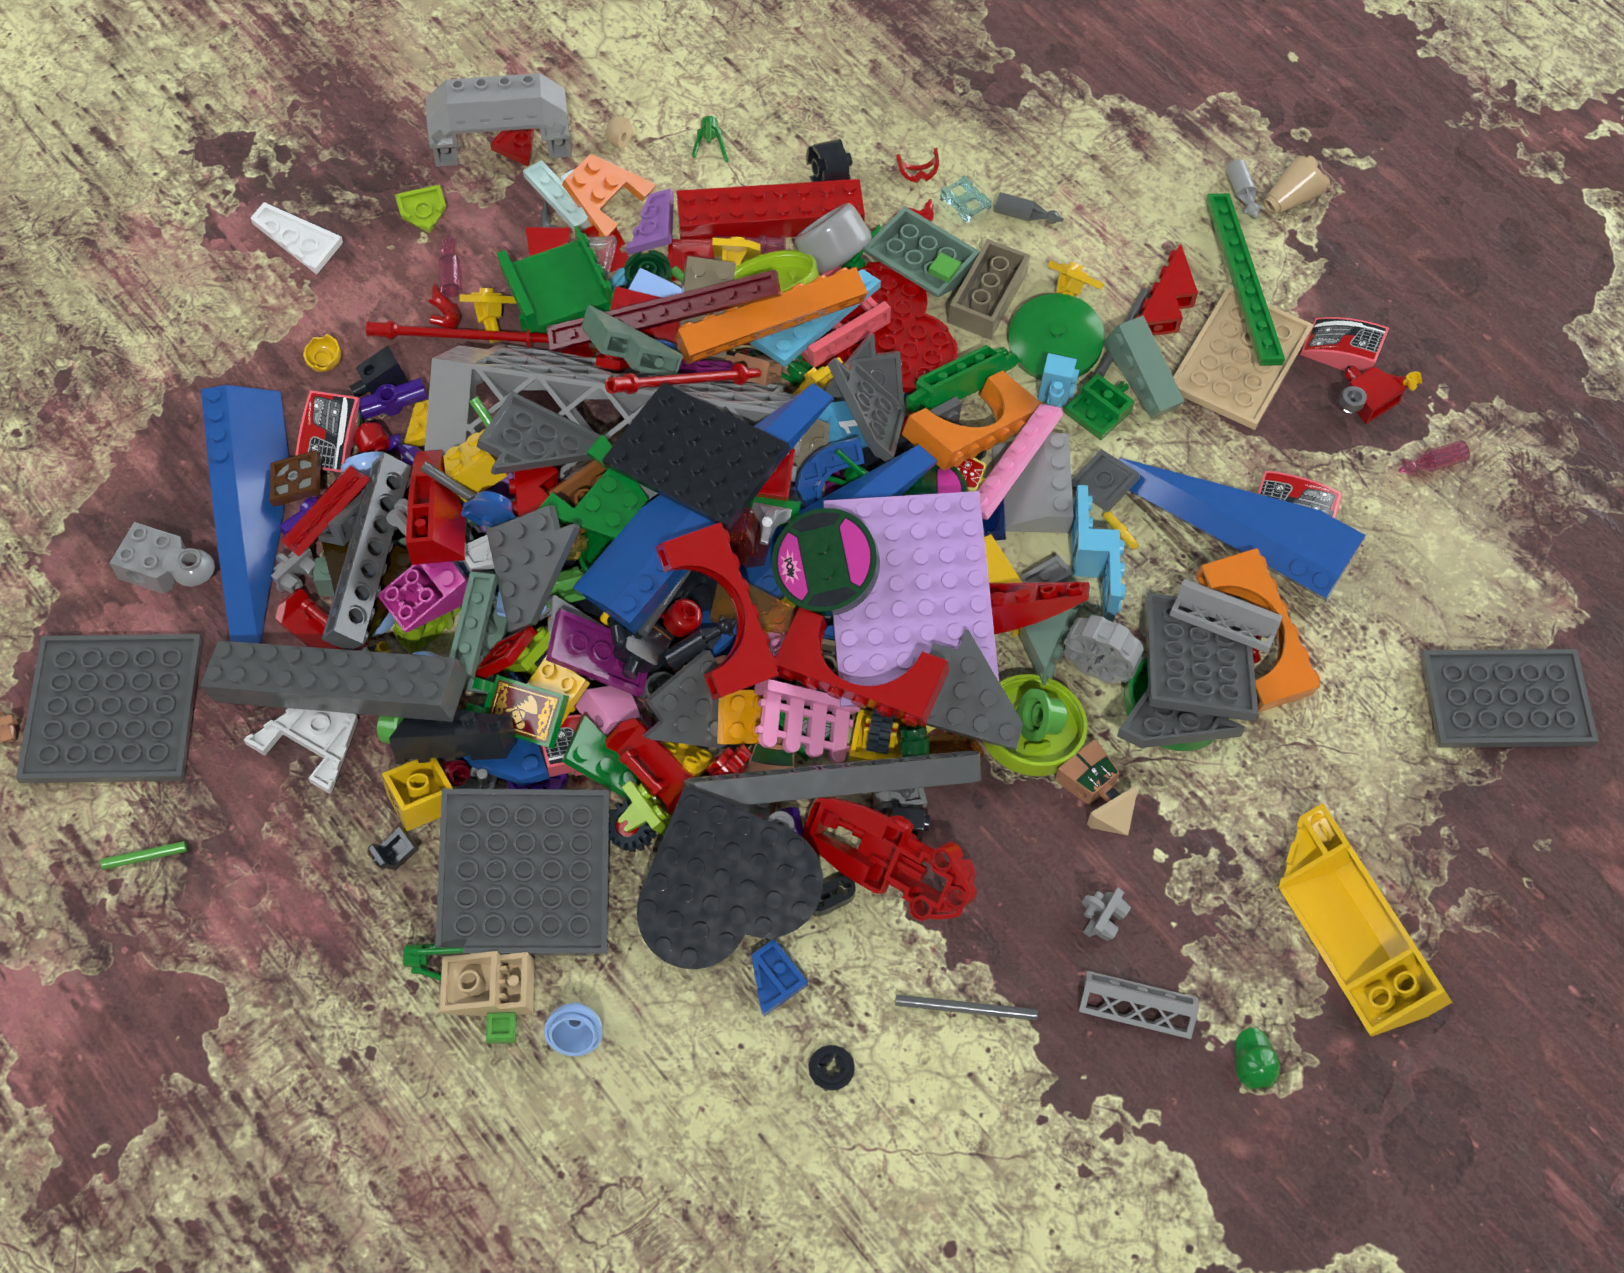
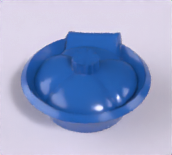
M490 491L478 492L474 498L463 504L461 512L462 517L471 520L478 526L484 525L490 528L516 519L512 512L511 501L503 495Z

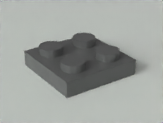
M1101 449L1072 479V490L1076 492L1078 485L1088 486V496H1092V503L1109 512L1140 479V474Z

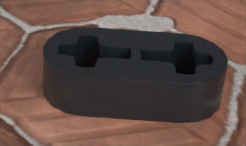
M841 876L823 884L820 900H824L823 907L818 905L813 915L824 916L853 901L856 890L853 880ZM839 886H842L844 889L849 888L848 895H844L842 892L836 894Z

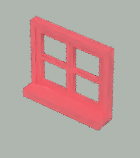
M838 266L829 272L820 274V276H832L842 267ZM869 296L860 304L866 311L864 314L845 325L838 322L832 327L833 332L809 345L801 355L813 368L867 337L869 333H874L889 324L891 307L885 301L878 304Z

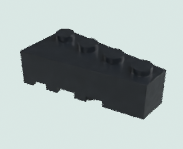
M456 710L452 722L404 718L389 737L396 764H406L407 759H418L419 763H430L431 758L445 757L446 762L457 761V759H461L464 756H470L471 760L506 759L517 743L511 716Z

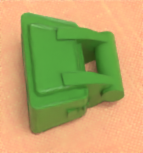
M579 566L561 570L550 596L556 595L567 603L586 599L573 589L586 572L579 569ZM547 600V602H546V603H547V607H548V608H551V605H548V600Z

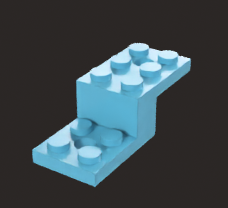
M1078 485L1073 503L1074 518L1071 526L1073 576L1102 578L1103 617L1114 622L1116 613L1121 611V600L1125 598V584H1121V578L1124 577L1125 563L1120 562V556H1123L1124 540H1120V530L1092 529L1093 517H1089V511L1092 510L1093 498L1088 496V486Z

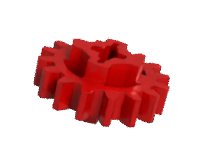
M744 743L738 745L733 750L729 747L711 761L710 765L706 768L708 772L706 776L743 773L747 768L744 763L750 759L752 752Z

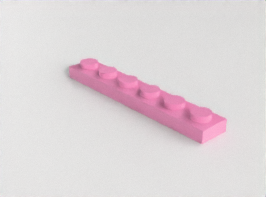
M1040 404L977 490L980 493L982 519L988 520L1061 419L1063 416L1061 407Z

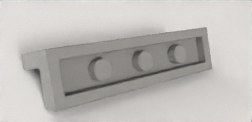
M1184 579L1181 584L1178 597L1169 615L1266 653L1271 648L1283 618L1282 615ZM1179 607H1186L1191 609L1192 612L1187 613L1179 610ZM1205 617H1212L1216 619V622L1208 621ZM1229 626L1238 627L1241 631H1234ZM1259 635L1264 638H1267L1268 640L1267 642H1263L1256 639L1254 636Z
M1087 971L1079 1012L1191 1039L1199 1011L1198 997ZM1089 993L1102 995L1106 1003L1098 1008L1088 1006ZM1123 1000L1130 1002L1134 1010L1125 1015L1118 1013L1114 1005ZM1152 1007L1158 1009L1162 1017L1155 1021L1146 1020L1142 1012ZM1178 1014L1190 1017L1187 1029L1175 1027L1170 1019Z

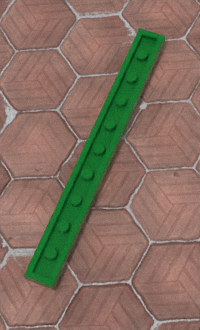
M1230 193L1207 194L1206 203L1259 366H1283L1285 356Z

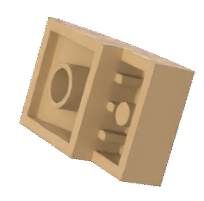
M497 951L442 957L440 1012L469 1016H487V1013L516 1012L517 1015L533 1014L535 959L528 952L500 955Z

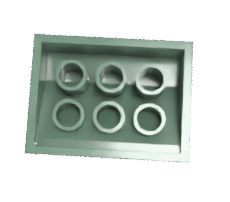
M906 206L863 248V252L938 298L962 285L980 253L977 249ZM940 253L961 262V268L949 283L928 273L929 267Z

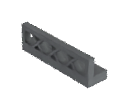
M364 491L328 523V526L318 536L319 541L341 546L350 541Z

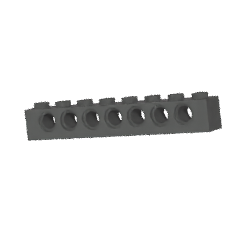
M386 453L382 454L372 463L368 477L370 480L364 490L322 636V640L344 650H354L364 645L368 638L367 626L375 613L373 608L374 601L381 591L380 579L387 569L386 557L392 550L393 541L391 539L393 533L398 528L390 525L386 517L394 509V505L399 499H405L403 498L404 492L410 484L411 477L409 474L412 466Z

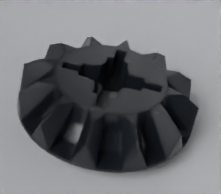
M823 1046L816 1050L810 1058L809 1076L815 1086H819L825 1091L835 1090L838 1092L841 1088L848 1086L854 1076V1060L850 1053L840 1046ZM833 1058H835L836 1069L840 1071L834 1072L833 1076L829 1079L827 1069L823 1067L829 1066Z

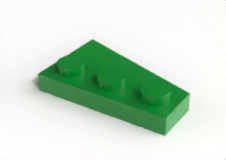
M584 715L578 722L562 762L631 801L622 787L629 781L639 786L641 781L626 764L623 765L619 761L620 756L617 752L606 747L605 740L607 737Z

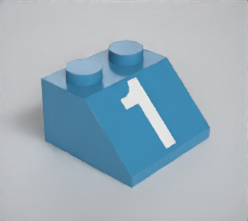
M846 401L830 403L818 418L831 424L829 444L857 437L860 438L862 448L868 447Z

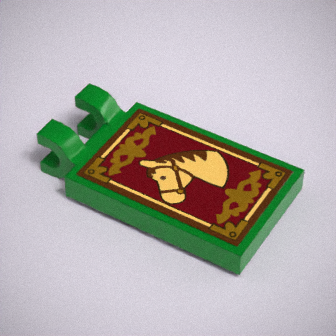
M498 675L495 683L475 677L472 688L488 692L484 707L467 703L465 711L511 716L516 738L554 749L569 696Z

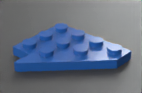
M516 738L517 743L506 759L471 760L470 756L457 759L464 761L468 766L476 769H485L489 774L520 786L549 779L539 745Z

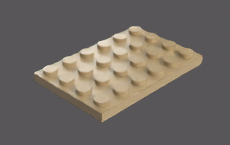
M1227 287L1173 378L1183 398L1255 430L1307 340L1314 324L1267 304L1285 356L1283 366H1259L1235 289Z

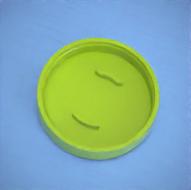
M781 250L758 255L740 263L735 267L734 280L776 270L778 272L780 289L782 292H786L797 284L804 283L806 285L812 283L820 275L816 260L812 255L798 250Z
M1021 674L1004 679L999 683L1017 714L1020 701L1025 692L1030 689H1041L1047 693L1049 698H1059L1066 706L1067 721L1061 733L1058 735L1046 734L1038 742L1028 741L1020 734L1015 751L983 742L984 746L997 762L1016 773L1028 776H1048L1057 773L1060 766L1081 750L1086 739L1088 725L1082 704L1067 687L1051 678H1048L1046 685H1043L1039 676L1035 674Z

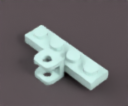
M542 160L523 170L524 178L573 230L576 225L579 230L591 225L587 220L588 216L581 207L578 208L562 186L564 179L573 170L562 175L561 180Z

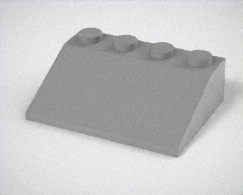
M1050 433L995 509V531L1070 533L1074 513L1069 434ZM1013 441L992 447L993 468Z

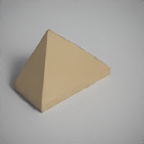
M1132 787L1091 812L1087 822L1088 826L1093 829L1128 836L1138 790Z

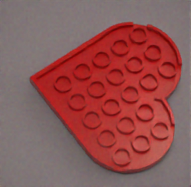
M881 262L867 263V266L857 270L864 269L881 281V287L871 297L878 304L885 301L891 307L890 323L873 333L875 336L876 354L900 352L903 393H914L919 377L957 359L958 348L956 339H953L949 333V328L942 321L926 314L928 305L926 290ZM859 305L844 317L840 323L845 325L866 311ZM831 328L828 332H826V333H825L822 337H820L818 340H820L821 338H823V337H825L826 335L830 334V333L833 332L834 330ZM865 338L818 366L826 367L832 359H837L838 357L844 365Z

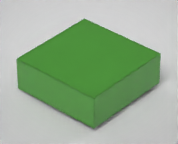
M940 253L929 267L928 273L949 283L961 268V262Z
M516 1012L487 1013V1044L516 1043Z

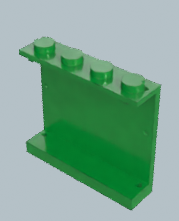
M577 225L574 226L576 241L511 263L506 250L496 253L501 271L530 333L585 314L588 305L599 309L612 304L610 294L613 293L611 284L608 279L604 280V270L601 264H596V254L593 248H588L590 247L588 238L585 233L581 234Z

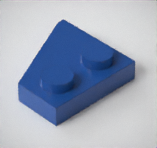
M775 939L751 955L761 1014L764 1017L808 986V981Z

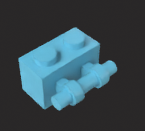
M1048 353L1038 397L1040 402H1045L1049 406L1065 407L1068 398L1073 399L1079 370L1075 369L1077 359Z

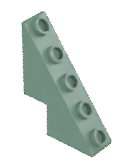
M588 305L581 327L601 354L624 358L634 371L662 376L677 375L683 354L601 310Z
M1084 602L1049 619L1020 628V639L1043 685H1046L1048 678L1052 679L1055 674V661L1060 660L1062 657L1063 642L1071 629L1070 625L1078 617V607H1082Z

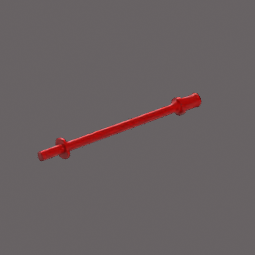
M367 321L365 328L367 337H387L388 340H394L399 335L526 342L528 348H532L534 343H549L548 333H530L528 329L526 332L412 327L398 326L395 321H388L387 323Z
M737 363L733 365L731 370L644 378H637L635 374L630 373L625 374L623 377H608V380L605 381V389L609 394L621 392L635 394L638 388L659 387L663 382L668 385L732 380L736 385H744L748 378H759L761 370L759 368L747 369L744 364Z

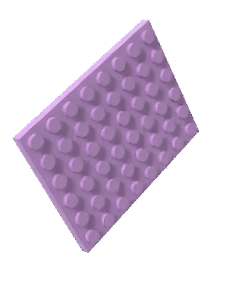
M979 491L823 501V508H835L846 511L863 522L873 536L880 555L878 579L868 597L852 610L833 616L838 677L847 682L862 686L888 683L905 674L915 664L922 651L930 654L933 643L959 650L962 635L966 629L970 631L999 681ZM844 697L840 699V708L858 707L849 699Z

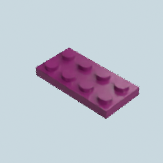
M563 609L556 612L546 661L637 697L644 694L648 672L645 674L639 672L636 679H628L622 675L625 663L613 655L614 646L609 628Z

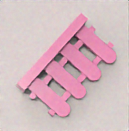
M770 679L755 684L754 694L763 696V699L758 700V706L762 707L760 726L755 728V733L759 734V743L762 747L769 748L774 746L778 738L783 739L782 746L787 753L796 752L799 750L800 744H805L806 754L810 758L820 757L823 754V750L827 749L829 750L828 757L832 763H840L845 760L846 754H849L851 746H847L848 730L850 727H853L854 720L850 719V714L860 712V707L840 708V699L833 698L827 693ZM780 712H785L784 731L778 730ZM803 717L808 718L807 736L801 735ZM826 722L831 723L830 742L824 741Z

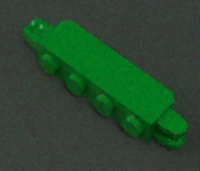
M985 345L919 377L916 382V391L907 396V410L912 413H916L924 408L931 410L954 397L961 400L983 389L988 377L1002 370L1006 373V371L1014 368L1018 364V355L1013 353L1009 355L1008 349L1005 347L994 350L990 346Z

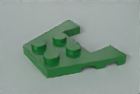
M601 435L587 451V455L607 471L575 508H572L552 492L538 509L548 505L555 506L560 523L566 525L579 524L580 528L584 529V531L613 541L637 512L648 504V498L637 482L604 466L602 459L612 446L606 437Z

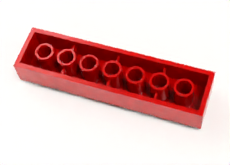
M860 179L676 190L680 239H731V237H742L745 240L796 237L817 219L846 203L853 205L863 221H865Z

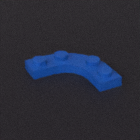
M856 437L824 446L806 460L795 482V487L800 492L805 503L804 508L822 499L824 483L831 474L850 467L836 454L837 449L842 451L856 465L865 463L860 438Z

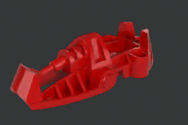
M832 797L815 798L808 813L802 836L828 863L854 882L868 889V891L870 890L875 894H885L889 885L903 892L902 898L909 902L910 914L919 921H925L928 918L951 919L959 917L964 907L976 898L977 892L974 886L976 871L970 858L962 859V850L956 843L946 842L934 850L918 841L917 836L911 833L914 827L913 824L902 816L887 817L866 806ZM838 826H841L851 831L853 836L861 839L859 848L856 849L823 833L828 828L837 829ZM943 852L948 855L950 862L944 860ZM925 861L931 865L933 872L948 879L942 893L921 882L928 871V867L922 864ZM922 900L928 904L929 910L923 906Z

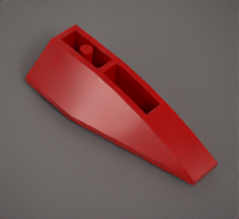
M442 449L416 452L409 486L406 546L412 565L461 561L466 558V519L461 516L462 507L458 495L420 470L426 461L445 473Z
M1089 582L989 583L994 635L1039 623L1081 604L1089 598Z

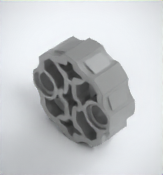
M1091 615L1089 618L1079 617L1074 621L1064 641L1066 646L1063 653L1080 672L1095 677L1102 682L1116 684L1117 682H1128L1129 679L1133 678L1142 660L1141 654L1144 648L1141 641L1136 639L1125 626L1120 623L1111 622L1101 616Z

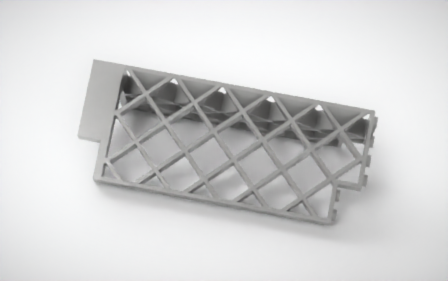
M501 343L490 349L458 345L432 358L425 451L442 449L445 455L450 448L458 447L467 441L472 434L484 430L480 425L482 423L480 417L474 420V408L469 402L476 397L477 385L484 381L500 400L487 410L490 415L502 406L511 391L519 394L522 390H547L562 409L558 413L559 415L564 416L566 414L571 421L591 431L593 430L576 410L575 406L584 399H609L623 416L624 420L603 435L608 439L626 424L630 425L659 388H638L635 394H626L625 392L609 394L605 389V381L608 380V377H623L625 374L630 373L635 374L637 378L662 375L634 371L631 367L620 371L595 366L596 357L588 358L549 350ZM732 380L670 385L752 426L758 424L796 396L784 392V385L773 383L764 386L747 381L744 385H736ZM798 441L792 448L795 449V456L797 457L799 456L801 441ZM577 462L555 465L554 467L558 470V477L560 476V478L564 479L572 472L569 468ZM793 466L791 481L795 482L797 466ZM753 535L745 538V541L752 538ZM730 538L729 544L733 550L737 545Z

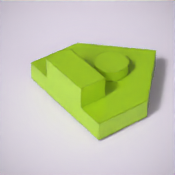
M440 184L395 194L401 219L429 234L446 210V203Z

